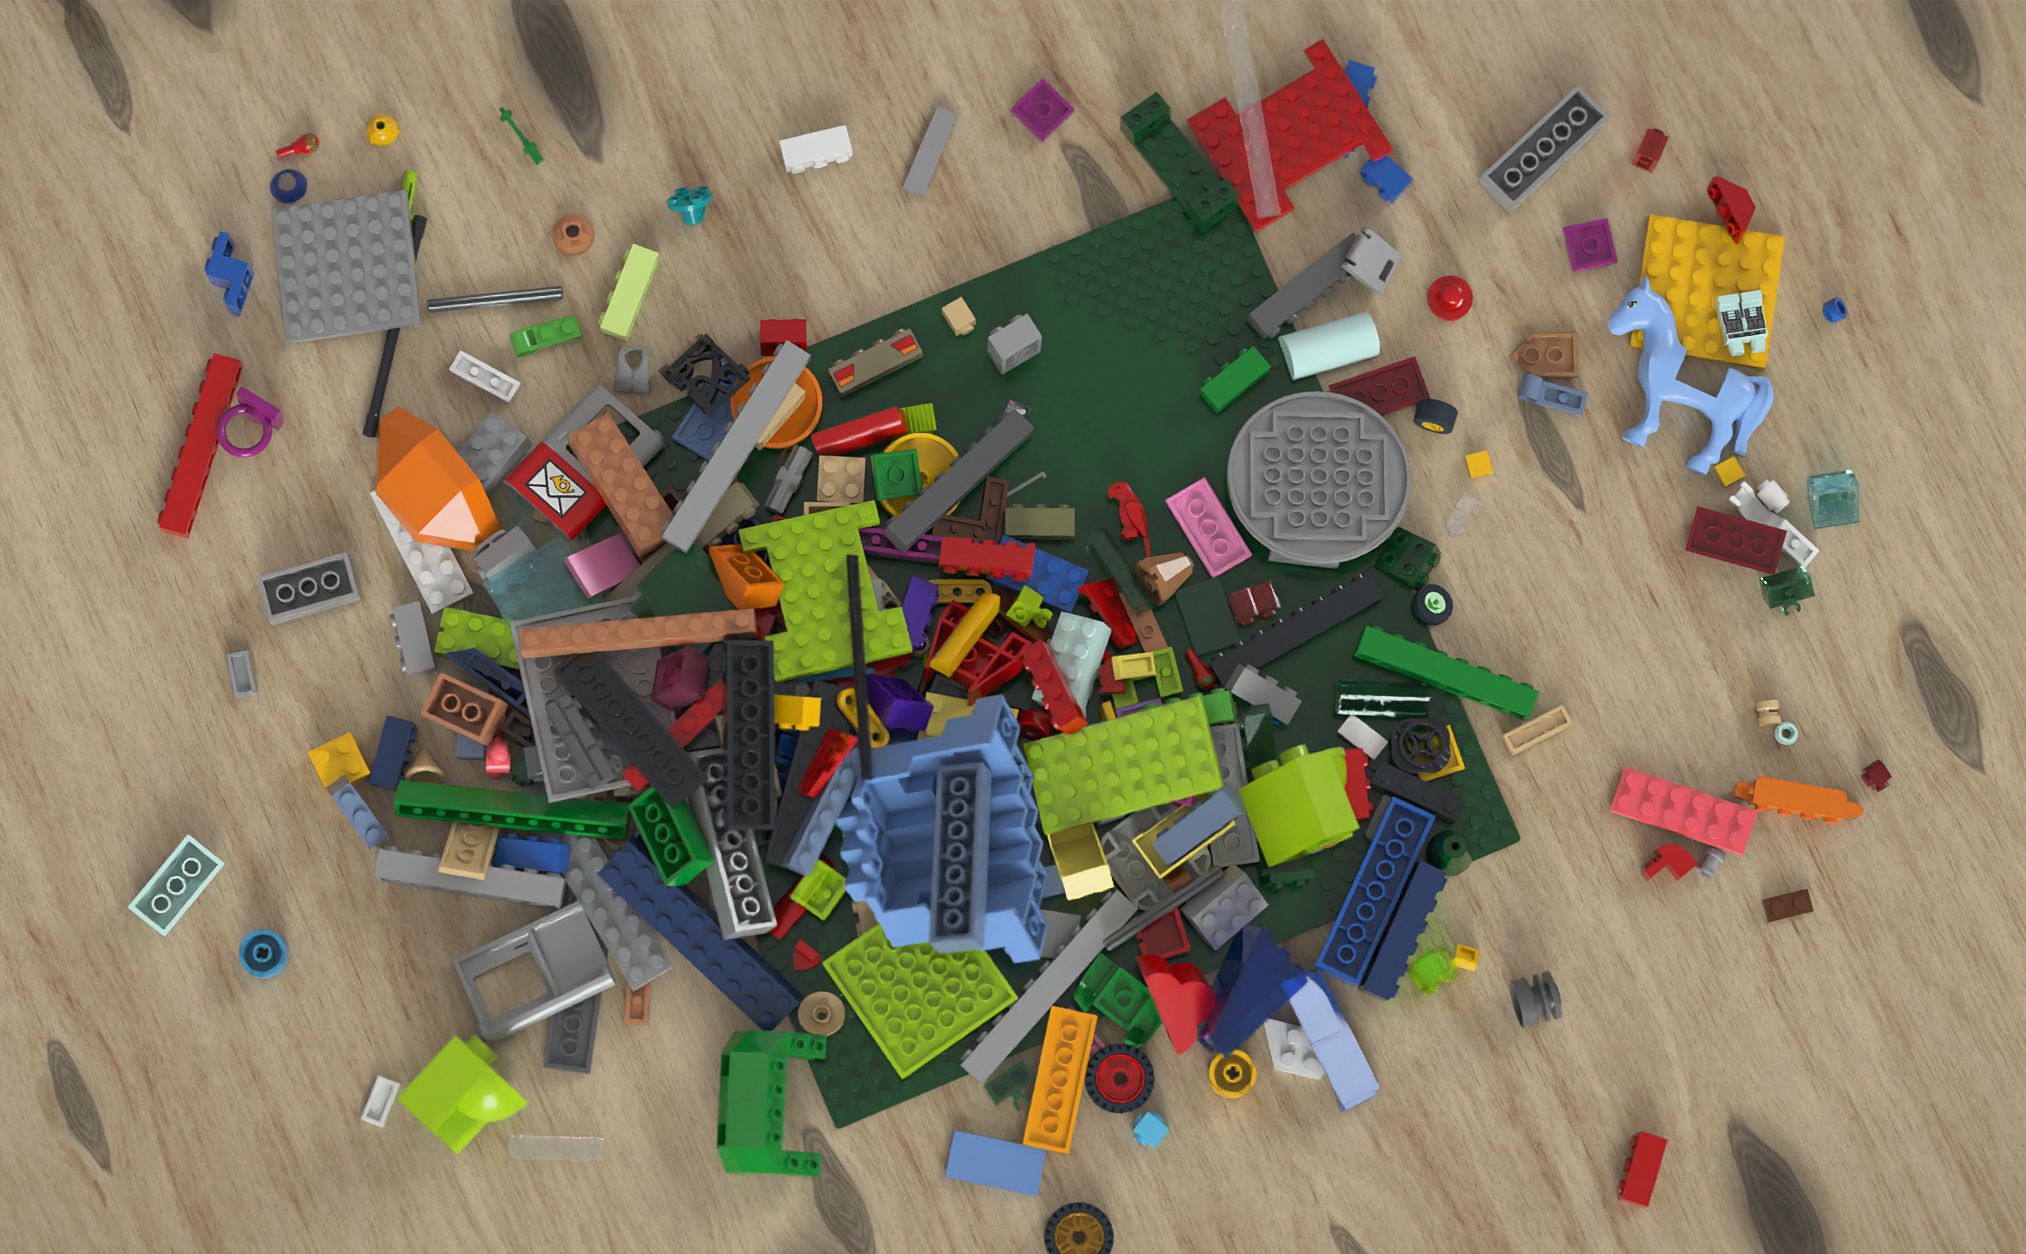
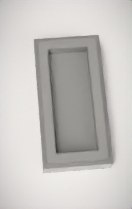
M249 649L225 654L234 699L258 695Z

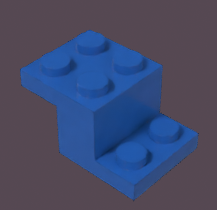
M220 231L219 236L213 240L212 250L214 251L211 259H207L204 271L212 285L226 289L223 300L226 301L227 308L231 314L240 316L254 273L248 263L231 258L235 243L230 234Z

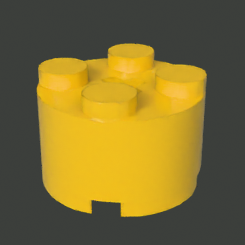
M1235 1049L1226 1050L1218 1054L1209 1066L1208 1080L1210 1086L1222 1097H1241L1254 1085L1257 1074L1256 1067L1252 1059L1245 1052ZM1231 1068L1238 1074L1233 1080L1230 1079L1229 1075H1226V1072H1229Z

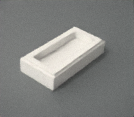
M1353 714L1348 717L1337 731L1339 735L1357 749L1363 748V753L1367 754L1373 761L1388 743L1387 740Z
M378 1075L361 1120L383 1128L400 1083Z

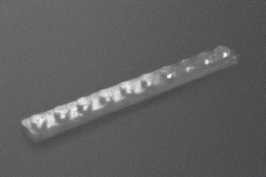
M1231 0L1221 2V14L1258 219L1281 215L1243 1Z

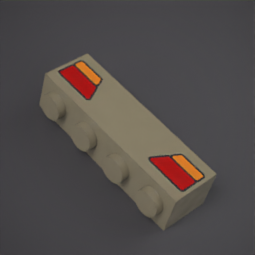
M903 328L897 330L892 334L891 338L885 341L884 339L877 340L871 345V348L865 351L863 349L857 350L851 354V358L845 361L840 359L830 365L831 368L828 369V374L840 397L842 398L922 358L923 352L911 329L904 330Z

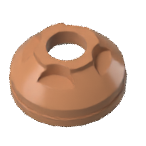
M565 215L554 226V243L561 252L567 255H580L586 252L594 242L593 226L582 215ZM571 225L577 226L580 230L579 235L573 238L566 234V229Z

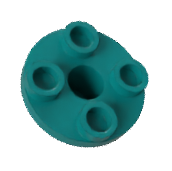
M701 186L688 190V187H680L675 190L674 195L668 198L667 205L670 210L679 211L678 213L682 215L685 224L696 225L704 220L705 206L713 200L712 192L709 186Z

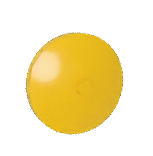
M928 433L904 435L891 442L882 452L917 449L922 489L926 485L931 487L935 483V477L941 471L946 473L951 468V462L959 456L947 441ZM919 496L879 501L891 516L896 515L898 517L903 513L902 508L910 500L915 502ZM958 504L954 506L946 515H950L958 506Z

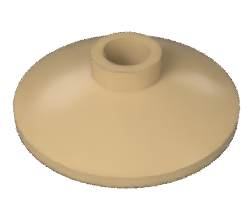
M815 992L801 1002L798 1018L801 1026L808 1033L828 1036L835 1033L842 1026L845 1019V1009L837 996L828 992ZM820 1014L826 1016L824 1020H819L817 1017Z

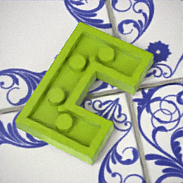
M1168 647L1153 651L1156 675L1154 676H1156L1161 698L1183 693L1173 648ZM1153 676L1125 679L1126 694H1112L1116 709L1139 703L1134 681Z

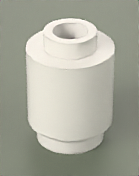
M1766 480L1757 488L1759 490L1757 496L1770 511L1774 510L1776 514L1790 503L1787 498L1788 495L1774 480L1771 482Z

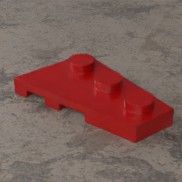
M1113 579L1085 584L1077 588L1082 595H1087L1092 602L1089 606L1093 612L1098 611L1104 623L1112 630L1110 637L1118 648L1131 646L1139 642Z
M828 729L797 791L815 799L858 739L852 735Z

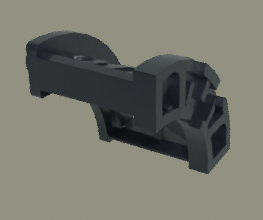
M698 334L695 337L698 341L673 364L670 366L665 364L658 372L673 388L681 392L687 390V397L709 417L750 380L748 376L750 372L742 363L737 365L714 343L709 335ZM704 360H712L711 378L704 375L691 378L694 372L693 364ZM734 374L739 378L740 382L731 390L720 385V382L727 385L733 384L727 376ZM703 383L702 388H698L699 384ZM718 391L725 395L715 405H712Z

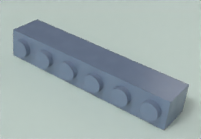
M858 741L832 774L820 793L813 799L781 863L800 875H810L861 772L859 762L861 757H859L858 748L860 743Z

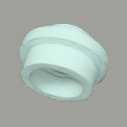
M1783 722L1776 727L1774 735L1780 744L1790 745L1796 741L1798 730L1794 724ZM1783 730L1789 731V738L1783 737Z

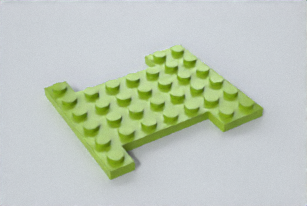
M874 500L738 530L743 553L747 554L767 549L771 569L784 583L779 596V602L787 632L765 637V640H774L775 683L854 666V659L852 658L853 645L851 642L852 631L850 628L851 617L849 614L850 598H848L849 584H847L848 573L846 570V555L848 554L858 555L859 586H861L860 597L864 630L862 633H864L863 644L865 647V657L863 658H865V663L912 653L913 649L902 606L883 611L878 610L858 531L861 528L880 524Z

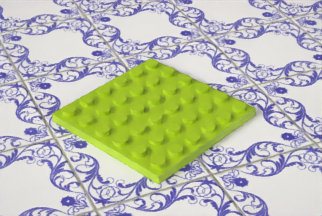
M880 923L822 962L902 1079L1018 999L985 950L979 951V949L939 953L929 941L893 947L889 938L885 936L884 929Z

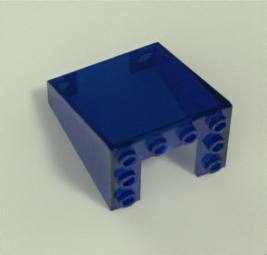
M1246 924L1236 933L1211 986L1215 995V1006L1206 1020L1196 1024V1039L1208 1052L1212 1053L1216 1050L1221 1057L1227 1058L1309 982L1305 977L1307 972L1298 963L1296 965L1293 964L1289 959L1292 957L1291 954L1283 946L1278 947L1274 942L1276 937L1267 928L1264 929L1258 926L1254 927L1252 924Z

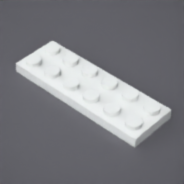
M375 490L370 492L432 615L444 610V607H450L474 595L450 547L416 542L376 495Z

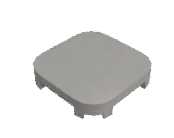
M1171 802L1136 811L1108 831L1102 837L1100 843L1110 874L1129 900L1138 909L1144 911L1149 910L1174 892L1164 878L1160 879L1132 840L1154 827L1178 809ZM1204 847L1182 864L1192 877V880L1210 869L1211 855L1207 847Z

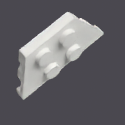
M1264 1017L1263 1025L1271 1053L1273 1069L1320 1080L1325 1072L1303 1028Z

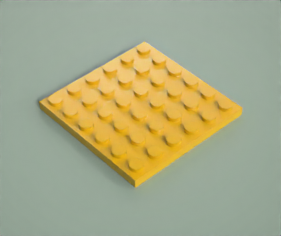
M1653 214L1649 215L1638 287L1641 285L1643 276H1647L1650 289L1658 293L1666 301L1675 320L1678 341L1687 348L1685 357L1761 370L1766 368L1784 236L1746 230L1741 241L1735 244L1732 237L1728 235L1725 226ZM1761 290L1763 313L1768 335L1765 338V350L1752 353L1750 342L1743 343L1744 354L1731 356L1728 346H1724L1714 302L1718 296L1737 293L1740 295L1744 292ZM1643 329L1631 331L1630 348L1644 349Z

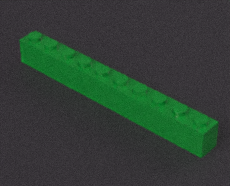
M399 780L394 799L396 817L620 840L627 839L631 822V812L628 808V803L569 798L549 803L547 795Z

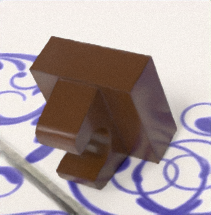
M1180 865L1165 876L1164 880L1171 890L1176 892L1185 884L1191 882L1192 877L1184 866Z

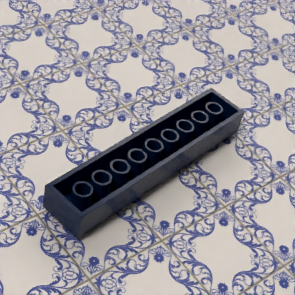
M632 836L597 873L602 880L763 1031H773L804 997L742 937L724 939L718 915L688 886H665L649 850L635 836Z

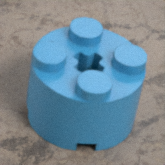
M255 930L243 939L239 950V960L244 969L253 976L260 979H269L279 975L286 968L289 962V949L286 942L276 933L269 930ZM262 949L269 951L266 959L260 957Z

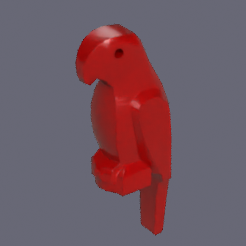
M1115 482L1108 489L1109 499H1112V497L1116 498L1119 501V517L1124 527L1120 533L1122 540L1138 539L1142 535L1146 558L1151 557L1143 506L1126 482Z

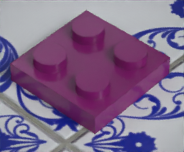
M1043 78L1011 108V112L1043 143L1075 112V109Z
M1608 218L1563 227L1562 231L1572 273L1617 264L1618 259Z

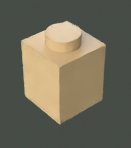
M962 297L942 308V314L956 336L959 334L966 335L974 329L973 326L976 325V319Z

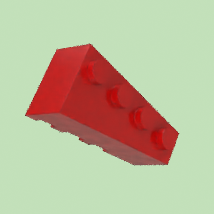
M942 537L939 568H942L943 572L957 573V570L966 571V574L970 576H980V573L990 574L989 577L994 579H1003V576L1013 577L1012 580L1026 582V579H1031L1035 543H1027L1026 548L1021 547L1016 542L1007 541V543L999 546L993 540H980L979 544H974L975 540Z

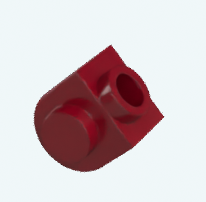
M1878 759L1862 769L1863 774L1861 778L1867 787L1871 786L1873 790L1876 789L1877 792H1880L1889 786L1888 781L1892 776L1881 760Z

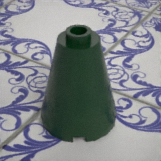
M1444 830L1431 838L1427 846L1426 856L1429 865L1446 872L1445 876H1457L1463 873L1471 864L1473 850L1471 843L1462 833L1454 830Z

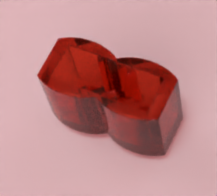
M1272 580L1227 596L1236 623L1241 622L1242 625L1255 622L1254 617L1263 615L1264 618L1276 615V610L1281 607Z

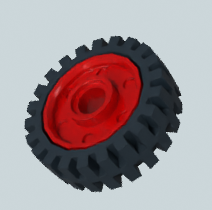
M1127 1044L1108 1045L1097 1051L1088 1062L1085 1074V1087L1092 1101L1103 1110L1112 1113H1128L1141 1107L1150 1097L1154 1088V1069L1148 1057L1139 1049ZM1117 1072L1124 1073L1126 1077L1122 1085H1117L1114 1082L1113 1078Z

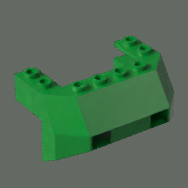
M790 1031L733 1032L721 1052L716 1148L726 1173L734 1175L767 1174L802 1178L820 1177L821 1153L782 1150L787 1058L814 1060L815 1058L826 1059L827 1035Z

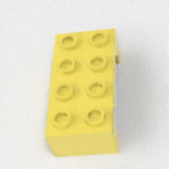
M1212 791L1196 795L1193 806L1200 801L1205 803L1209 800V794ZM1187 805L1180 806L1154 827L1140 834L1132 841L1158 877L1162 879L1236 825L1235 821L1231 820L1190 853L1170 866H1167L1152 843L1158 839L1156 834L1166 827L1170 830L1174 827V821L1183 814L1188 816L1192 813V807Z
M1093 823L1047 835L1068 900L1081 898L1084 895L1101 892L1113 887L1109 867Z

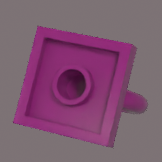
M241 386L236 393L239 405L233 406L223 413L217 425V438L225 451L231 455L244 458L252 457L262 452L271 440L272 427L279 431L284 423L281 411ZM244 413L250 420L263 426L262 438L256 445L250 448H238L232 445L226 436L228 422L238 414Z

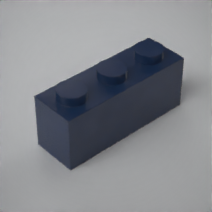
M387 715L368 782L371 786L396 792L399 780L405 781L404 768L405 765L410 764L412 752L409 751L412 742H416L418 736V729H415L416 724L414 722Z

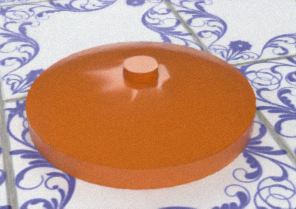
M775 356L759 359L746 367L750 372L748 375L750 380L730 397V408L734 422L739 416L736 414L742 402H748L751 397L748 394L755 382L757 384L760 383L763 378L761 372L767 363H773L776 358ZM806 367L795 382L805 391V400L764 447L772 449L791 447L803 441L815 429L822 412V393L816 378ZM738 377L735 380L733 387L740 382Z

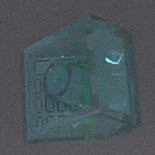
M1853 470L1807 476V497L1814 529L1859 522V483Z

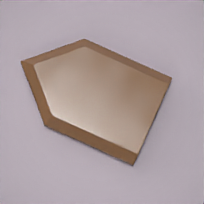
M1577 332L1531 333L1509 355L1526 373L1540 378L1579 377Z

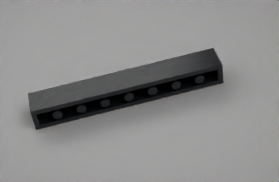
M1363 573L1351 579L1352 584L1346 587L1342 584L1331 591L1332 595L1327 598L1323 596L1316 598L1311 602L1312 606L1304 609L1301 607L1291 613L1293 617L1285 621L1281 618L1272 623V628L1264 632L1261 629L1251 635L1252 639L1244 643L1242 640L1231 646L1232 651L1226 654L1220 652L1213 656L1209 668L1215 674L1220 687L1224 688L1238 664L1244 667L1249 664L1259 670L1381 602L1384 596L1371 574L1369 573L1366 576Z

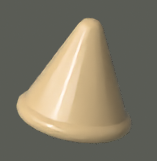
M426 749L420 751L405 774L406 781L441 784L445 779L444 772Z

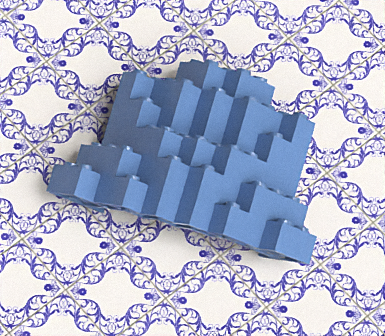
M1003 694L977 699L972 715L946 721L942 736L871 748L872 755L870 756L872 758L870 759H872L873 772H871L873 773L871 775L873 778L871 779L873 780L863 781L860 779L862 774L858 775L854 792L851 795L852 801L845 802L836 820L838 827L842 829L845 835L843 845L840 848V854L850 868L848 877L845 880V889L850 893L854 902L866 900L893 947L929 941L938 767L982 762L992 772L985 939L984 949H979V951L1005 947L1006 953L1011 956L1014 963L1037 960L1041 957L1048 923L1040 911V905L1048 875L1039 860L1043 841L1035 828L1039 810L1030 795L1034 776L1016 745L1020 726Z

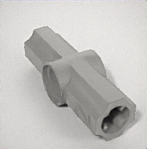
M794 446L785 465L780 468L774 480L775 485L764 507L776 514H783L791 496L796 493L802 482L803 473L812 458V452L802 446Z

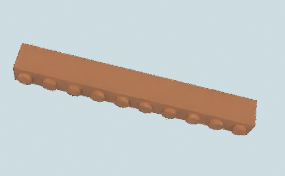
M754 609L519 629L520 653L523 658L757 638Z

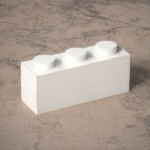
M846 125L779 141L786 172L800 173L807 167L821 168L826 166L828 162L836 161V163H841L849 160V157H853Z

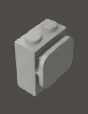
M518 525L509 532L506 530L495 532L474 550V561L478 565L475 570L491 590L496 588L501 595L545 562Z

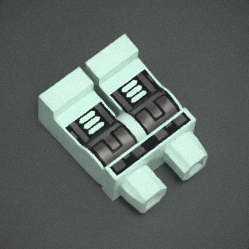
M1761 290L1744 292L1740 295L1737 293L1718 296L1714 302L1724 346H1728L1731 356L1744 354L1743 343L1750 342L1752 353L1765 350V338L1768 335L1763 313Z

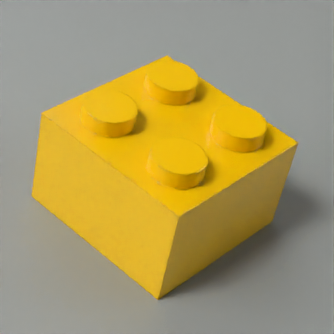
M350 732L308 752L325 789L343 775L348 778L353 786L370 778L371 771Z

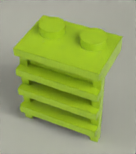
M817 859L810 875L804 876L790 897L822 920H825L846 891V878Z

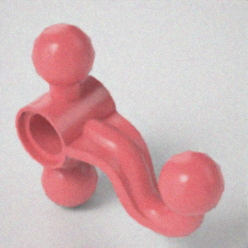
M505 713L486 751L485 772L494 780L501 779L505 773L510 771V752L500 730L507 720Z

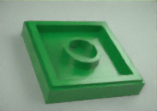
M917 449L870 455L876 501L916 496L922 490Z

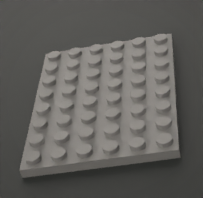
M634 596L510 622L549 803L630 786L631 784L622 776V773L632 763L581 705L583 710L579 711L583 719L588 717L594 727V730L591 731L595 739L599 737L606 750L602 751L606 759L611 757L617 767V770L614 771L615 779L594 791L590 789L544 709L547 705L567 694L572 699L575 698L553 672V669L572 654L523 658L520 653L519 629L639 619L630 610ZM648 647L599 652L665 729L668 730L676 722L660 648Z

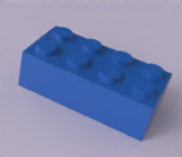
M1006 535L1003 536L999 545L1002 546L1003 543L1008 541L1016 542L1021 547L1027 548V544ZM1035 548L1031 579H1026V582L1012 580L1013 577L1003 576V579H994L989 577L990 574H987L985 581L1016 595L1026 585L1044 597L1040 605L1059 613L1062 611L1072 614L1081 594L1077 588L1085 584L1089 570Z

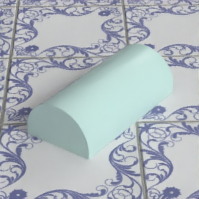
M1367 312L1279 336L1278 338L1292 381L1377 357L1380 353L1378 333L1371 316Z
M188 834L128 908L165 937L225 863Z

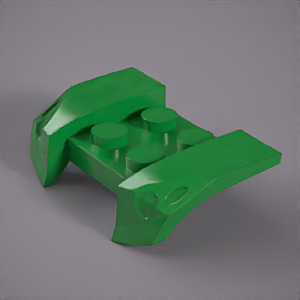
M1099 952L1076 984L1072 992L1073 998L1085 1013L1091 1005L1096 1007L1127 1031L1122 1038L1124 1043L1141 1049L1162 1024L1150 991L1123 968Z

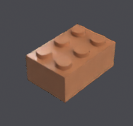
M440 672L420 715L488 747L508 704Z

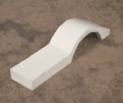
M1745 481L1740 484L1742 488L1735 496L1731 495L1728 498L1744 519L1787 530L1782 550L1801 568H1805L1819 550L1786 519L1777 516L1766 508L1755 496L1753 489Z

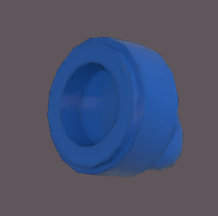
M1835 297L1824 303L1823 314L1827 321L1835 323L1846 318L1847 309L1844 302Z

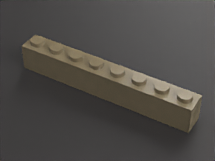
M735 482L727 489L695 539L694 543H697L705 552L711 546H719L722 542L721 538L727 533L731 534L739 527L738 524L744 518L748 519L756 513V508L760 504L743 483ZM667 542L599 603L634 596L638 583L671 551L678 548Z

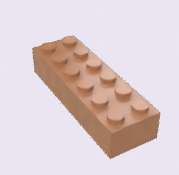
M606 413L569 434L568 444L639 557L641 558L667 543L662 539L664 533L661 532V529L668 519L670 521L673 520L674 515L610 414Z

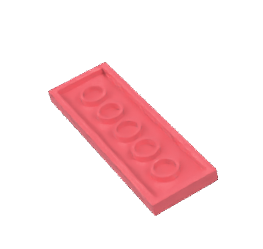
M1624 767L1610 808V812L1741 856L1744 855L1758 813L1756 810Z

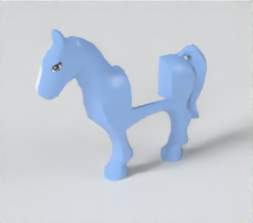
M1643 276L1640 287L1632 289L1607 320L1608 328L1613 335H1623L1636 329H1643L1644 349L1639 360L1637 377L1646 395L1645 414L1636 427L1626 430L1622 438L1634 445L1644 447L1647 436L1657 431L1660 425L1659 411L1662 401L1683 404L1698 409L1712 422L1711 436L1703 450L1698 455L1689 458L1686 467L1699 474L1707 475L1710 465L1718 463L1722 448L1733 436L1731 424L1734 420H1736V433L1732 451L1740 456L1747 454L1748 439L1763 422L1771 408L1774 399L1773 388L1769 378L1765 376H1746L1740 371L1729 367L1715 397L1675 380L1687 348L1678 341L1675 320L1670 307L1663 297L1650 289L1647 276ZM1754 384L1757 385V387H1758L1756 392H1755Z

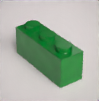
M1254 346L1249 350L1247 348L1241 350L1236 355L1237 360L1232 364L1229 362L1225 363L1218 370L1220 373L1214 378L1210 376L1201 383L1202 388L1199 394L1216 414L1270 372L1271 366Z

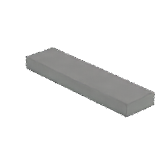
M939 106L936 107L904 183L903 190L924 198L956 123L958 114Z

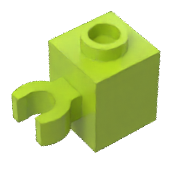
M1024 585L1013 599L1006 615L1024 627L1033 619L1038 627L1044 628L1047 623L1046 620L1049 621L1053 613L1048 609L1039 608L1044 597Z

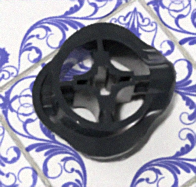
M1408 718L1400 721L1394 727L1391 734L1392 759L1400 770L1411 774L1435 773L1442 770L1448 764L1451 756L1450 734L1444 723L1434 718ZM1423 728L1430 732L1421 736L1416 732L1412 733L1410 730ZM1404 735L1408 738L1407 741L1411 745V751L1407 755L1403 748ZM1436 737L1439 745L1438 755L1433 753L1435 750L1431 747V740ZM1424 742V747L1419 750L1417 748L1418 743ZM1420 755L1426 759L1429 758L1431 762L1418 763L1412 759Z

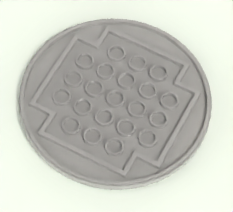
M1331 392L1295 393L1279 398L1262 407L1252 415L1237 434L1230 450L1227 464L1229 497L1244 527L1254 538L1272 551L1284 557L1306 563L1329 564L1344 562L1364 555L1376 548L1388 538L1399 524L1405 513L1411 491L1412 477L1409 458L1399 435L1379 413L1366 404Z

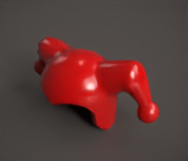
M1010 706L1011 709L1018 710L1016 719L1020 726L1018 737L1023 734L1036 741L1050 736L1054 727L1050 719L1053 717L1051 711L1045 712L1036 708L1023 710Z

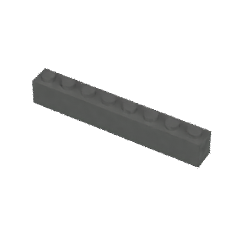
M1016 409L1010 414L1005 412L997 420L999 424L995 428L990 426L981 435L983 437L982 440L978 443L976 441L971 443L965 450L967 453L962 458L960 456L956 457L951 462V468L946 473L941 471L935 477V483L931 487L926 485L918 493L919 498L915 502L910 500L902 508L903 513L898 517L894 515L885 524L887 529L884 535L903 554L1031 436L1034 427Z

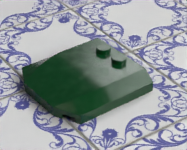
M697 543L692 544L687 554L679 549L671 551L638 583L630 606V610L639 619L739 610L726 596L712 558ZM712 642L671 645L667 647L688 667Z

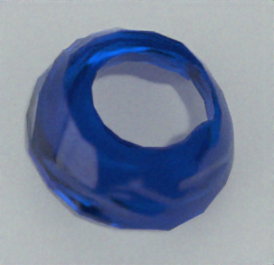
M285 169L278 172L270 182L272 196L283 203L298 201L305 195L307 190L305 176L295 169ZM285 173H291L296 179L295 187L289 191H284L279 187L280 176Z

